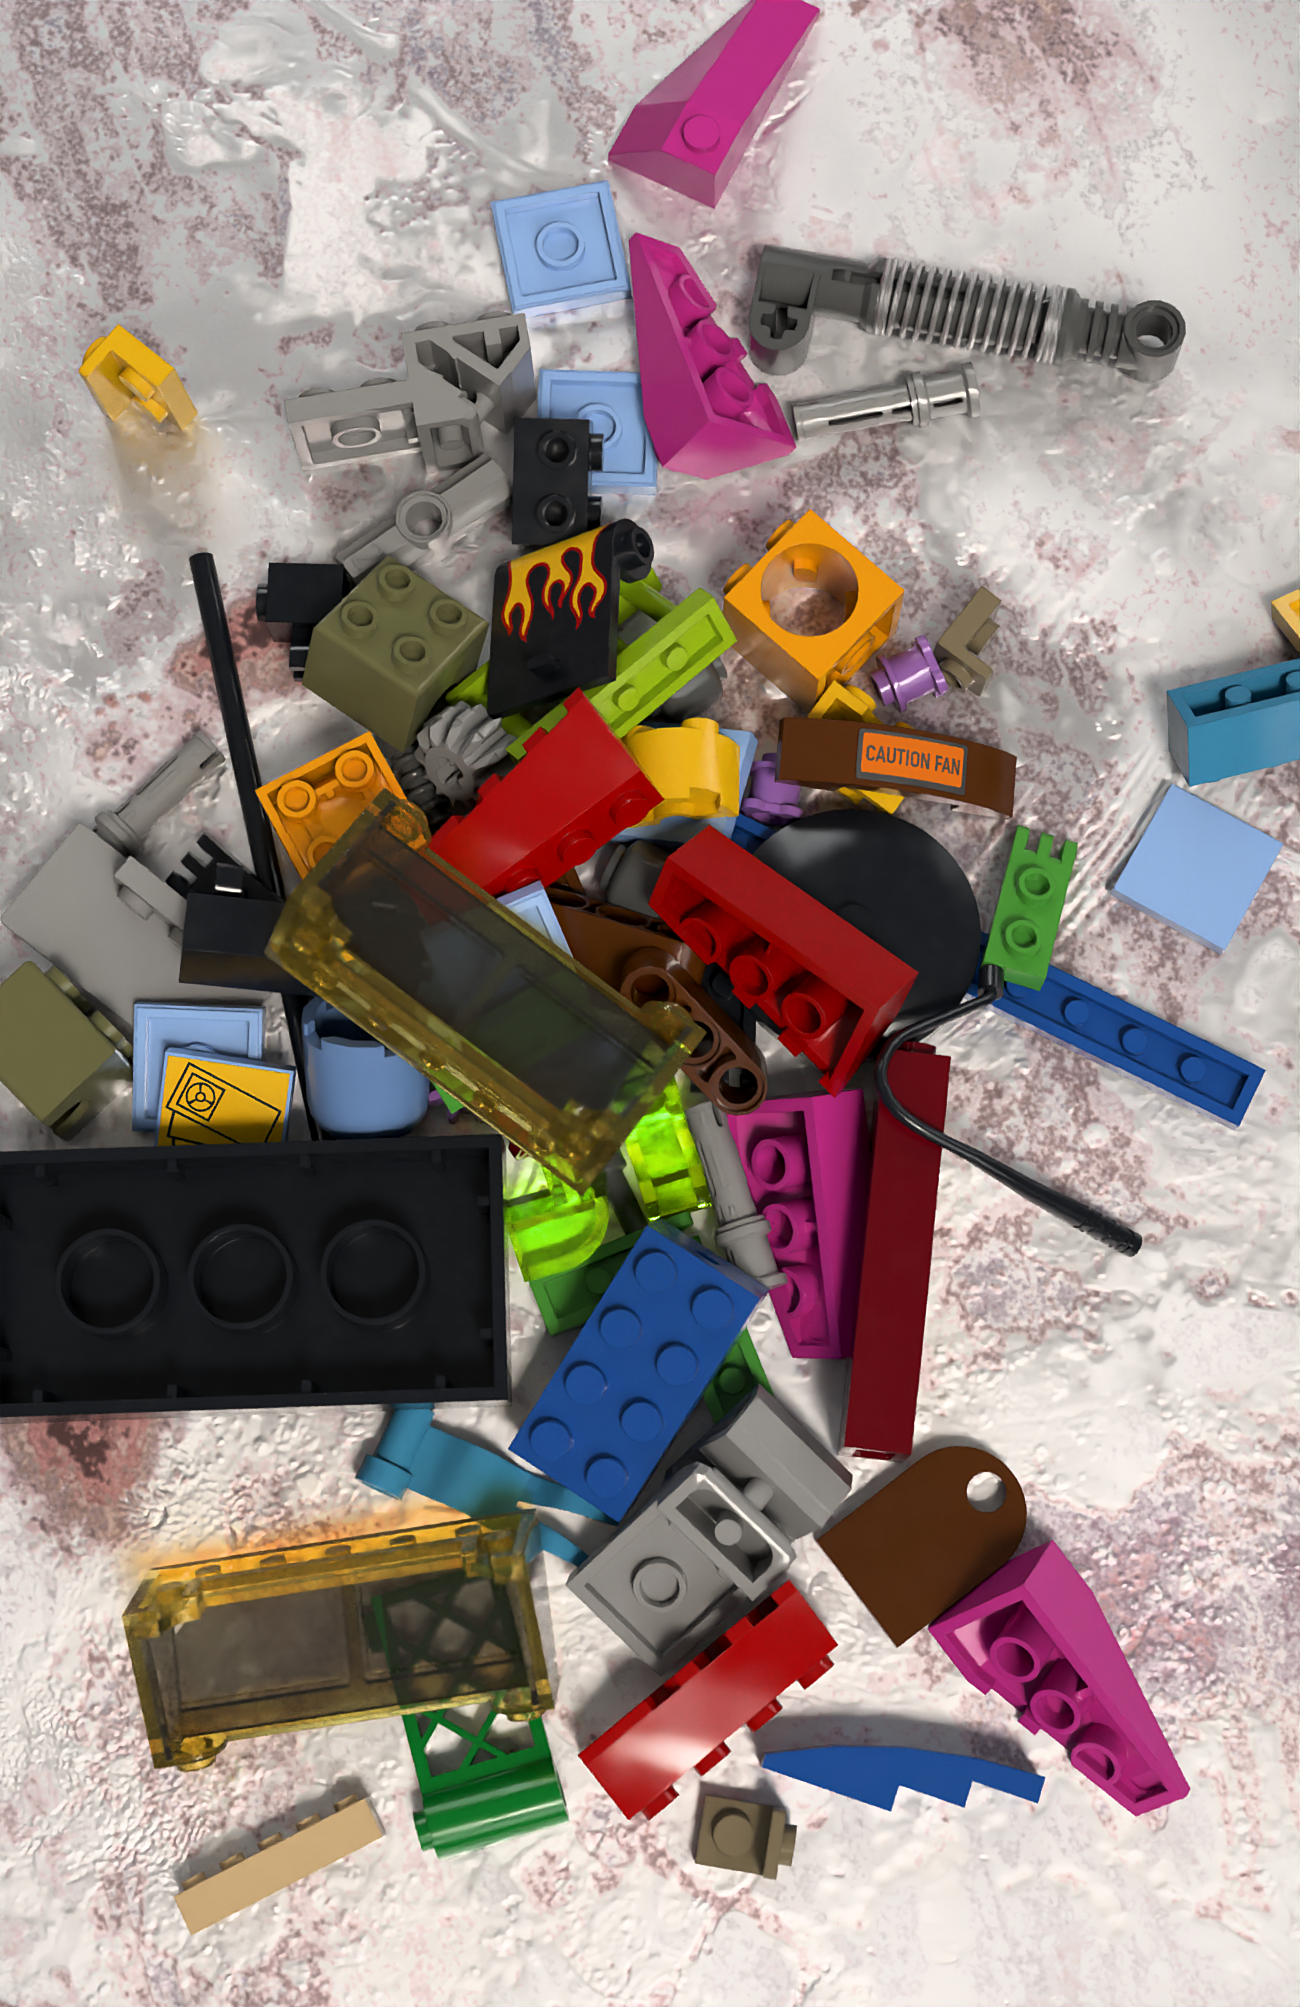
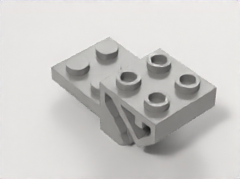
M494 311L483 314L476 321L453 325L441 321L424 323L414 331L401 333L408 373L407 380L396 381L386 377L374 378L364 382L359 388L334 391L329 388H314L304 391L298 398L284 400L288 426L303 471L422 452L426 473L429 474L463 468L483 455L484 445L480 427L483 421H486L507 435L514 427V418H522L537 398L525 313L511 315L504 311Z
M759 1383L666 1470L662 1488L568 1576L565 1586L661 1677L747 1597L754 1601L791 1566L797 1557L794 1549L791 1547V1543L796 1539L822 1529L852 1489L853 1474Z

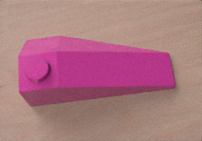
M750 0L635 105L608 154V160L715 209L820 15V8L802 0Z
M636 232L629 239L643 412L645 423L654 444L655 456L662 467L673 472H680L708 480L789 455L797 447L777 398L767 383L759 384L757 387L741 363L748 355L747 351L738 338L730 339L713 320L711 314L715 311L717 305L680 247Z
M863 1088L844 1089L835 1098L828 1091L769 1096L765 1098V1101L757 1110L747 1115L735 1116L726 1113L758 1215H764L765 1220H769L772 1228L767 1237L778 1272L786 1273L788 1284L769 1290V1295L792 1358H848L850 1355L870 1161V1145Z
M1053 1540L1008 1560L931 1622L927 1628L970 1684L984 1695L990 1689L994 1690L1019 1710L1022 1714L1017 1722L1034 1735L1040 1729L1050 1735L1071 1752V1765L1135 1817L1187 1797L1190 1787L1092 1590Z

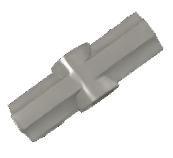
M485 452L430 491H416L407 495L399 503L396 514L334 555L337 564L344 565L349 583L353 589L387 555L411 571L416 570L423 564L441 562L452 553L455 543L513 503V487L495 459L489 457ZM423 520H434L441 524L440 528L429 536H419L411 532L412 528Z

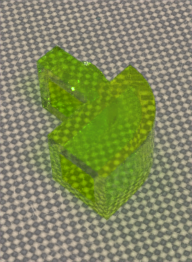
M671 1066L625 1080L612 1102L623 1144L649 1223L658 1218L665 1220L688 1211L692 1213L711 1207L712 1203L702 1164L688 1129L680 1093Z
M546 1125L538 1127L536 1152L548 1189L507 1201L505 1225L525 1282L564 1272L584 1262L601 1244L609 1221V1179L607 1172L590 1176L589 1165L581 1140L569 1141L566 1132Z

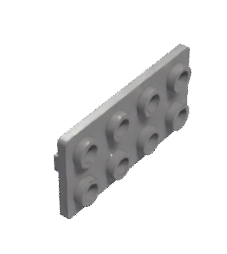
M84 824L75 826L0 918L1 923L133 1028L134 1004L136 1002L261 1006L272 993L178 983L187 900L131 855L127 859Z

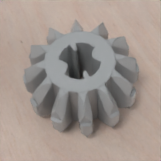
M459 701L453 706H448L441 713H437L423 726L424 729L417 735L419 746L415 750L414 755L425 766L421 776L433 782L436 786L437 796L442 794L448 796L453 807L457 810L465 806L473 810L480 795L477 790L494 773L505 777L516 766L505 749L518 738L505 732L502 728V717L494 720L490 718L486 708L481 703L472 708L463 701Z

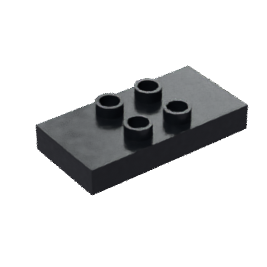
M502 1134L0 1152V1424L512 1406L506 1145Z

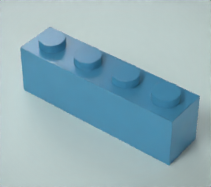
M1300 658L1166 691L1168 748L1189 787L1217 782L1224 778L1264 768L1277 767L1284 763L1300 760Z

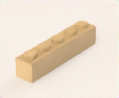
M355 1793L333 1804L336 1813L321 1820L319 1814L316 1813L296 1823L295 1826L298 1832L283 1840L279 1832L257 1843L260 1850L257 1854L245 1859L243 1853L240 1852L220 1862L219 1865L222 1872L208 1879L203 1871L183 1881L181 1885L184 1891L173 1897L190 1935L192 1936L387 1835L369 1796L359 1801Z

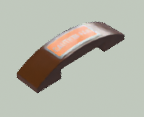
M784 717L779 720L774 782L833 792L842 787L951 804V811L1010 819L1013 817L1017 756L981 743L917 729L846 720Z

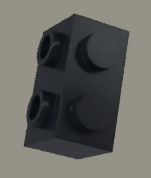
M514 418L512 544L553 545L602 526L603 498L602 496H592V471H603L604 434L593 433V421L589 419Z

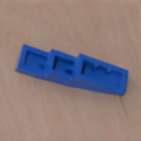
M831 1744L768 1751L763 1753L760 1762L762 1768L889 1812L892 1811L899 1786L965 1808L972 1782L1038 1804L1046 1778L1035 1773L973 1756L890 1745Z

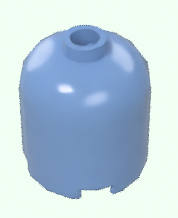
M314 997L303 1008L301 1025L307 1103L316 1123L325 1133L337 1140L401 1138L411 1133L426 1115L429 1103L430 1079L417 1056L431 1048V1007L425 1005L423 1008H420L415 1004L412 1007L344 999H333L326 1003L324 997Z

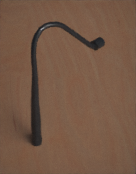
M985 965L979 969L978 997L910 1024L897 1031L885 1042L877 1057L874 1081L883 1104L895 1119L924 1139L968 1161L1018 1195L1068 1225L1073 1226V1228L1086 1232V1235L1095 1240L1099 1239L1101 1243L1110 1248L1113 1247L1114 1250L1127 1257H1133L1138 1253L1142 1246V1236L1122 1224H1117L1115 1220L1107 1216L1104 1217L1102 1213L1095 1209H1089V1206L1051 1189L989 1155L930 1127L904 1109L890 1088L887 1071L895 1051L903 1043L917 1035L987 1007L995 1000L1000 999L1004 991V970L1001 967Z

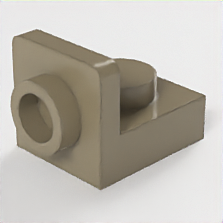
M983 586L980 587L939 638L933 651L946 683L960 692H965L968 689L978 697L987 689L994 671L970 651L980 656L992 642L1001 627L994 620L1002 600Z
M705 1794L695 1864L762 1875V1878L776 1880L779 1865L790 1867L792 1865L797 1825L785 1823L787 1812L785 1807Z

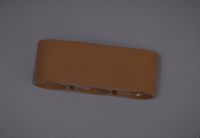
M551 887L544 889L581 977L621 988L624 964L631 954L643 948L654 947L662 949L673 956L701 986L706 964L663 919L570 891ZM654 974L642 975L633 982L636 990L649 996L658 995L668 987L663 978Z
M651 947L640 949L631 954L624 964L620 988L621 1003L630 1017L720 1110L735 1116L747 1115L757 1110L765 1101L768 1091L766 1059L759 1047L669 953L662 949ZM654 974L663 978L668 987L658 995L649 996L636 990L633 982L642 975ZM699 1021L706 1024L712 1032L702 1041L693 1042L681 1037L677 1030L686 1022ZM737 1067L748 1069L755 1076L751 1083L743 1087L730 1086L721 1077L729 1069Z

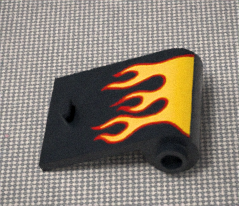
M623 518L498 566L494 576L487 713L490 718L494 720L502 717L503 719L566 698L578 687L584 692L616 681L620 579L626 583H634L645 579L650 573L651 564L654 559L652 540L643 528L639 527L632 520Z

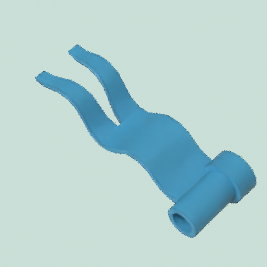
M429 1409L394 1410L373 1455H365L354 1478L360 1483L402 1501L407 1489L449 1506L503 1535L546 1551L576 1567L584 1562L589 1555L552 1528L516 1507L518 1501L575 1513L616 1527L620 1523L566 1487L530 1474L482 1447L430 1426L435 1413Z

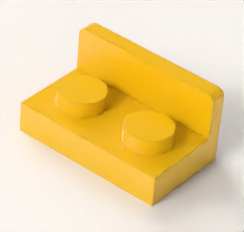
M119 324L116 325L107 337L101 336L96 339L85 352L78 373L103 414L112 421H115L131 402L155 423L161 424L166 418L182 432L198 415L175 368Z

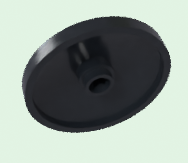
M862 809L831 810L804 817L787 825L773 834L752 854L919 972L896 1018L863 1063L877 1061V1057L885 1042L897 1031L962 1003L972 983L978 964L981 946L980 916L974 893L963 870L954 857L930 834L901 818L882 812ZM757 1004L750 1009L746 1007L758 1024L775 1039L783 1033ZM944 1025L917 1035L906 1042L923 1043Z

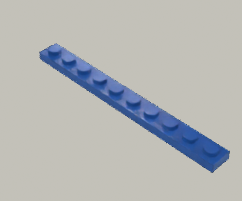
M739 813L731 840L750 854H753L777 831ZM982 931L977 968L972 983L964 997L967 1000L978 997V970L988 935ZM1050 964L1040 991L1004 981L1003 996L989 1006L984 1007L1234 1131L1240 1126L1266 1071Z

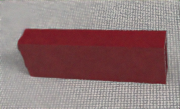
M905 1042L895 1051L889 1063L887 1076L890 1088L904 1109L920 1121L944 1133L951 1056L936 1055V1047L931 1044ZM875 1087L865 1211L837 1456L903 1463L912 1455L942 1147L924 1139L895 1119L883 1104Z

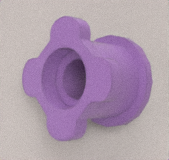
M924 634L914 638L915 641L911 642V648L888 658L882 653L876 656L878 669L869 672V676L877 697L884 707L893 703L898 712L902 713L907 710L906 704L930 693L935 698L945 695L944 692L948 691L944 675Z
M765 753L762 756V761L752 762L749 773L752 776L749 796L742 799L739 813L761 824L783 829L787 825L802 819L803 810L798 808L801 786L774 782L777 753Z

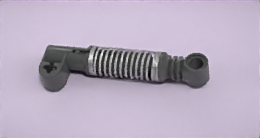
M765 244L749 313V355L753 364L758 369L772 376H785L795 372L804 364L808 355L816 316L860 323L865 332H874L875 335L880 333L881 336L885 334L889 337L892 329L899 330V338L903 339L906 331L912 332L914 342L918 340L919 334L926 335L925 341L927 344L932 341L933 336L939 337L941 347L948 338L953 339L952 346L954 349L959 346L960 341H966V349L968 351L972 349L974 343H978L980 352L984 353L987 345L993 346L995 356L999 354L1001 348H1006L1008 358L1013 356L1015 350L1020 351L1022 361L1026 359L1031 343H1034V361L1037 363L1041 359L1043 364L1048 362L1049 365L1053 363V365L1061 366L1069 359L1077 361L1079 353L1086 354L1085 362L1088 363L1093 362L1094 356H1099L1100 365L1105 366L1108 365L1109 358L1116 359L1115 367L1122 368L1130 378L1140 382H1156L1167 377L1173 371L1186 335V325L1181 312L1172 304L1161 300H1148L1135 307L1127 306L1125 313L1119 312V304L1115 303L1111 304L1110 310H1104V301L1098 300L1096 301L1095 308L1088 307L1089 299L1081 298L1076 289H1067L1066 286L1061 288L1060 285H1056L1053 288L1052 295L1046 299L1047 285L1044 282L1040 285L1037 298L1034 300L1036 290H1033L1032 280L1026 283L1025 288L1020 287L1018 277L1012 281L1010 286L1006 285L1004 275L999 278L998 283H993L991 273L985 276L984 281L979 280L977 270L972 273L969 279L966 278V272L963 268L959 270L957 276H952L950 266L944 270L943 274H940L937 264H934L928 272L925 271L923 261L917 265L916 269H912L909 259L903 263L902 267H899L897 257L892 259L891 256L879 255L869 262ZM776 309L787 311V330L784 331L782 339L774 338L776 333ZM1144 335H1152L1159 338L1165 346L1150 348L1144 346L1138 338Z

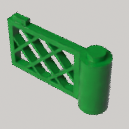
M499 1560L372 1597L374 1611L363 1614L362 1617L372 1654L375 1655L382 1652L386 1654L422 1793L424 1809L413 1812L414 1824L422 1851L427 1852L435 1849L439 1861L442 1862L570 1823L564 1791L551 1752ZM490 1579L496 1605L483 1629L451 1612L464 1587ZM450 1591L442 1606L428 1599V1597ZM417 1601L438 1613L419 1648L396 1636L390 1613L391 1608ZM446 1618L478 1635L459 1671L427 1653ZM499 1618L501 1619L507 1642L491 1634ZM487 1641L510 1653L514 1667L500 1694L468 1676ZM399 1646L414 1654L406 1671ZM423 1660L455 1677L436 1713L413 1701L409 1686ZM517 1682L524 1707L508 1699ZM463 1683L496 1701L477 1737L444 1718ZM504 1706L528 1719L535 1746L506 1754L485 1742ZM416 1711L432 1720L423 1736ZM440 1725L473 1743L459 1769L437 1776L432 1775L426 1750ZM481 1748L497 1757L473 1764Z

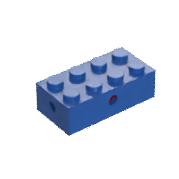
M658 1218L645 1227L511 1442L508 1450L617 1522H620L635 1505L770 1288L663 1219Z

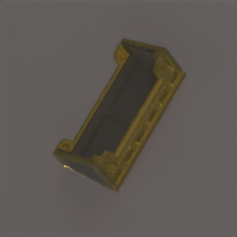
M384 787L289 895L264 954L583 1196L707 1032L694 1023L691 1015L676 1003L649 1001L640 1009L430 850L428 847L431 843V832L423 811L414 803L405 799H399Z
M536 1508L150 1568L122 1614L154 1769L176 1766L177 1770L181 1772H193L207 1768L216 1762V1755L226 1748L229 1741L486 1702L490 1703V1708L493 1712L506 1715L509 1721H529L542 1716L546 1710L555 1708L560 1684L544 1553Z

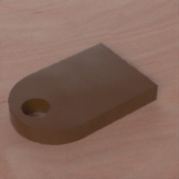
M951 1446L933 1451L918 1460L815 1542L895 1648H898L1012 1557L1024 1535L1027 1520L1026 1501L1017 1478L1001 1460L977 1448ZM976 1475H991L1002 1485L1004 1492L1003 1501L993 1512H981L975 1509L968 1500L967 1486Z

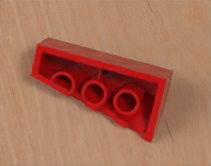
M579 687L562 703L568 713L549 732L539 727L522 744L527 755L505 777L494 773L477 790L480 795L477 798L476 807L466 817L453 815L396 873L429 927L539 880L545 889L573 867L587 862L597 849L624 829L641 822L651 809L665 800L627 745Z
M708 825L667 857L648 902V905L706 965L716 962L730 976V980L735 987L732 992L748 1009L757 1004L783 1031L777 1039L795 1058L803 1052L824 1074L818 1082L834 1098L842 1092L892 1024L919 973L711 825Z
M788 1580L579 1753L578 1757L628 1821L640 1811L649 1821L680 1795L672 1784L693 1767L698 1775L702 1777L731 1752V1749L724 1740L745 1724L753 1734L779 1713L784 1707L776 1697L791 1684L797 1681L805 1690L828 1672L835 1664L827 1654L836 1648L838 1644L797 1588Z

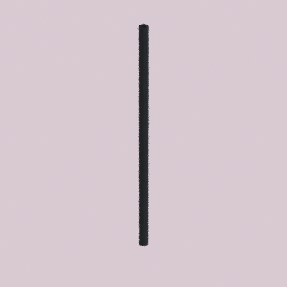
M198 553L189 558L255 875L287 903L270 820L255 792L256 789L262 787L214 557L211 553ZM281 993L311 1140H337L320 1128L311 1115L307 1103L301 1019L303 1008L309 1003L308 998L305 995Z

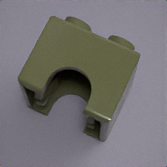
M387 555L313 628L302 685L403 753L424 729L423 726L426 723L427 717L440 696L447 689L448 694L476 671L489 622Z
M26 961L0 985V1081L38 1121L45 1126H49L53 1133L61 1140L68 1142L133 1082V1065L127 1060L133 1054V1046L99 1010L89 1018L85 1016L93 1005L55 965L43 973L35 963Z

